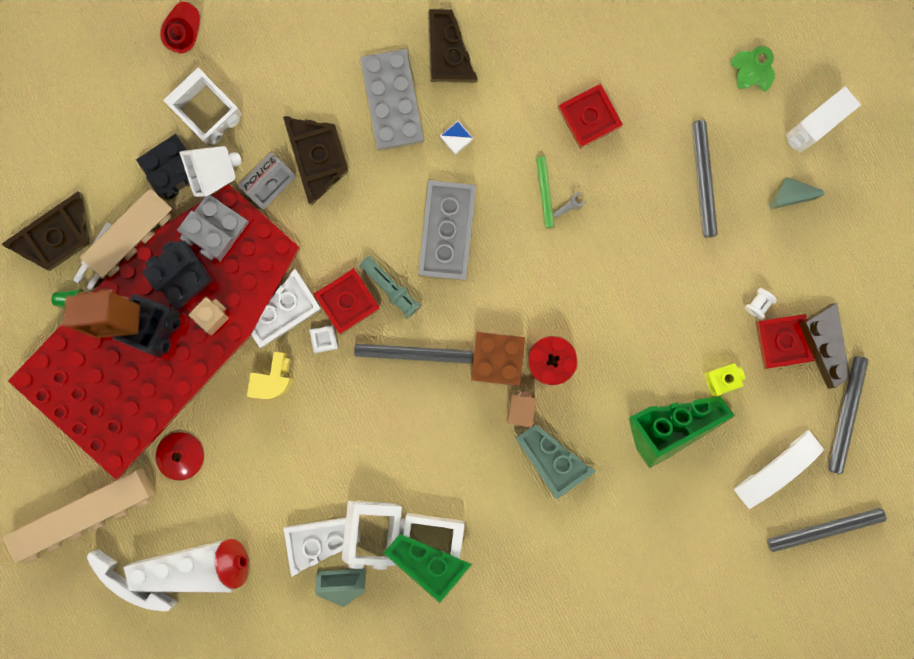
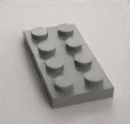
M407 49L360 57L377 150L381 151L424 143Z
M428 181L419 276L466 281L476 185Z

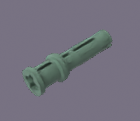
M371 256L366 257L360 263L359 267L390 297V303L392 305L395 304L405 314L404 317L406 319H409L422 306L420 302H416L407 293L408 290L405 287H399Z

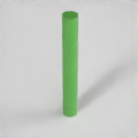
M541 156L537 157L536 161L545 228H553L555 225L546 157Z

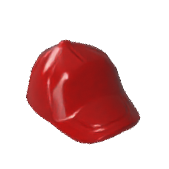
M181 1L173 7L168 16L163 20L160 27V39L168 50L182 54L193 48L200 25L198 9L189 2Z

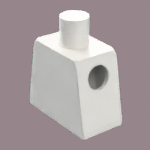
M225 146L179 152L194 197L208 196L235 180L236 176L233 168L241 165L239 154L237 152L228 154Z

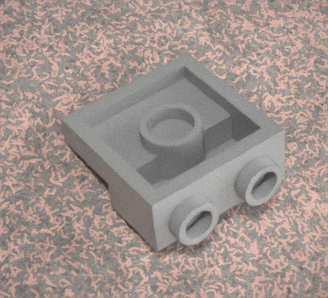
M208 195L194 212L191 211L177 231L181 234L180 239L186 241L189 246L192 247L193 244H196L202 248L200 253L212 261L215 257L221 261L249 222L211 195Z

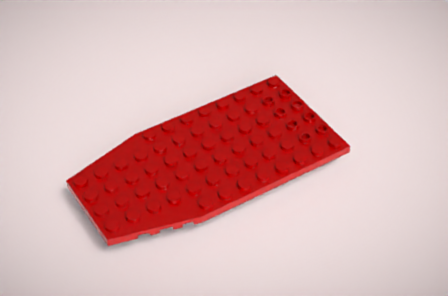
M229 184L211 196L246 219L249 223L221 261L215 257L212 261L200 253L202 248L196 244H193L192 247L189 246L214 281L182 309L176 310L181 313L179 317L181 325L178 330L173 331L169 340L171 342L170 350L163 354L162 358L112 339V337L94 338L63 326V322L8 380L15 389L115 480L119 479L252 336L251 334L255 330L263 311L273 295H275L281 280L286 275L300 250L296 243ZM200 203L154 231L155 234L146 243L141 241L135 247L137 252L128 261L124 259L118 265L120 269L111 278L107 276L92 293H99L100 289H110L115 291L116 295L129 298L133 293L175 310L162 291L156 292L142 271L147 268L145 265L147 260L154 256L159 257L163 253L161 248L166 243L182 241L180 239L181 234L177 229L189 213L197 209ZM206 297L212 302L214 299L218 300L226 308L223 313L229 317L213 335L207 333L189 316Z

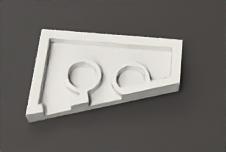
M296 269L291 272L289 278L275 292L276 294L266 306L255 330L251 334L259 348L265 347L322 310Z
M346 517L284 528L291 577L319 563L323 559L343 551ZM358 526L357 542H356V543L360 542V540H361V539H360L359 526Z

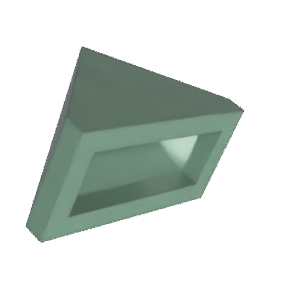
M786 177L769 205L770 210L816 200L824 195V191Z
M365 568L317 571L316 595L345 607L365 592Z

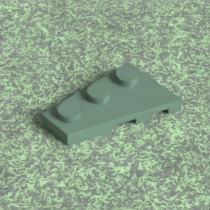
M536 424L515 438L555 499H558L596 472Z

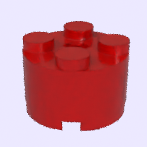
M549 336L539 340L531 347L527 356L529 373L535 380L545 385L562 384L568 381L577 369L576 351L562 337ZM549 354L551 357L556 356L558 360L555 362L556 367L546 364V361L549 360Z

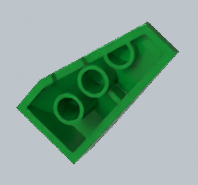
M718 396L698 399L690 403H671L670 406H651L629 417V423L637 451L648 467L652 468L726 423L735 415L722 397Z

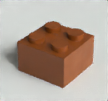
M100 289L99 293L78 292L75 296H66L63 326L94 338L138 334L140 305L130 301L129 297L116 295L115 291L110 289Z
M477 332L471 381L520 386L525 337Z

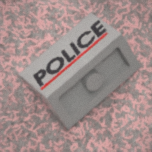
M270 152L238 186L264 210L296 175L278 157Z

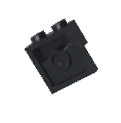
M174 134L136 159L147 176L148 182L156 194L163 200H170L180 193L179 190L185 186L190 187L179 153L187 151L177 134Z
M170 241L161 248L163 253L159 257L154 256L145 262L147 268L142 273L156 292L162 291L173 308L180 310L214 280L186 241Z
M132 293L130 301L140 305L138 334L113 336L112 339L162 358V355L170 350L171 342L169 340L173 331L178 330L181 325V319L179 318L181 313Z

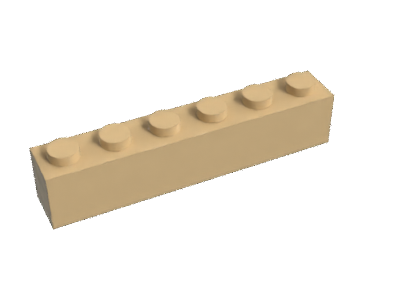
M144 469L138 470L3 536V539L14 563L24 560L27 564L40 558L39 553L44 550L50 553L62 547L61 542L66 539L72 542L83 537V531L91 528L92 531L106 525L105 520L111 517L117 520L128 514L127 509L135 506L137 510L149 504V498L155 496V493Z

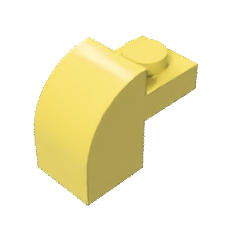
M274 351L270 375L250 374L247 397L274 399L282 396L289 390L293 379L284 377V373H288L290 367V359L287 358V353Z

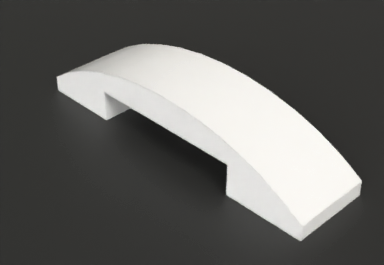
M809 430L793 441L786 451L757 474L749 476L733 489L748 509L761 503L792 481L824 451V448Z
M99 549L88 554L87 559L98 578L112 592L134 605L157 611H169L178 603V601L164 592H152L149 595L146 592L129 591L127 580L113 571L118 563Z

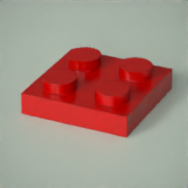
M601 83L558 105V109L580 149L623 126Z
M354 268L314 293V296L340 335L380 310V307Z
M806 314L756 322L764 369L815 361L799 323L807 319Z

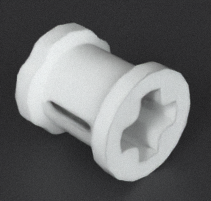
M759 288L757 296L750 304L745 306V309L755 318L763 320L765 312L771 304L777 302V299L770 292Z

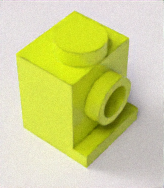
M735 363L703 373L711 396H719L743 387L742 381L745 380L742 368L740 366L736 367ZM727 374L731 378L730 383L725 382L724 378Z

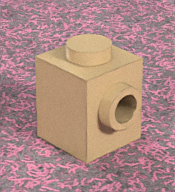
M207 297L189 314L210 335H213L229 319L223 313L226 308L218 300L214 299L212 302Z

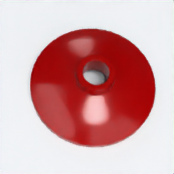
M177 432L166 436L156 450V463L163 475L172 480L181 481L193 477L199 472L204 462V450L201 443L196 437L188 433ZM176 452L181 454L180 461L174 459Z
M227 539L221 542L215 554L217 576L220 582L229 589L241 587L249 573L247 552L244 546L236 539Z

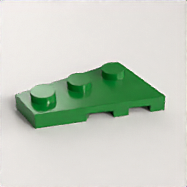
M399 534L383 552L384 555L439 603L443 601L472 565L469 562L402 534Z

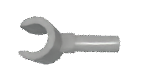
M575 193L569 203L553 213L557 218L571 209H580L586 201L578 204L575 198L582 193Z

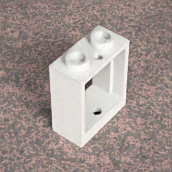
M199 68L163 100L207 146L219 142L223 137V133L229 127H234L240 121V116L243 115L234 103ZM205 86L230 109L206 134L181 110Z
M845 86L785 135L788 138L789 145L800 153L861 106V104Z
M348 501L342 560L349 564L350 568L363 569L364 565H373L372 568L385 570L387 566H396L386 555L385 557L355 556L359 514L389 516L387 549L399 535L402 507L395 503Z
M407 513L406 519H401L399 533L409 538L412 523L454 529L450 555L460 559L464 521Z

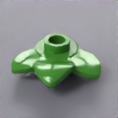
M760 46L752 52L741 51L733 57L730 65L739 69L737 75V87L739 89L748 88L756 83L764 92L771 87L775 78V72L771 66L774 55L768 47ZM759 54L766 56L764 63L758 61L757 57Z

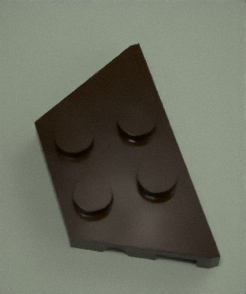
M284 116V123L308 204L313 205L349 172L335 124L317 123L314 120L293 119L290 116Z
M79 191L3 242V247L16 252L48 271L53 270L90 244L83 194Z

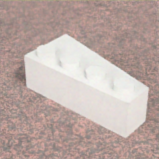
M224 540L130 563L124 567L129 591L232 592L234 589H229L220 582L215 569V554L218 546Z

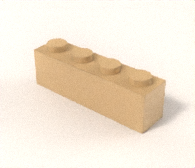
M150 188L80 258L103 279L106 276L111 278L120 269L118 265L124 259L128 261L137 252L135 247L141 241L146 243L155 234L153 230L159 224L164 226L172 218L170 215L172 208Z

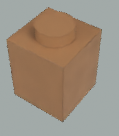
M517 391V395H511L508 424L526 427L533 426L537 398H531L532 393Z

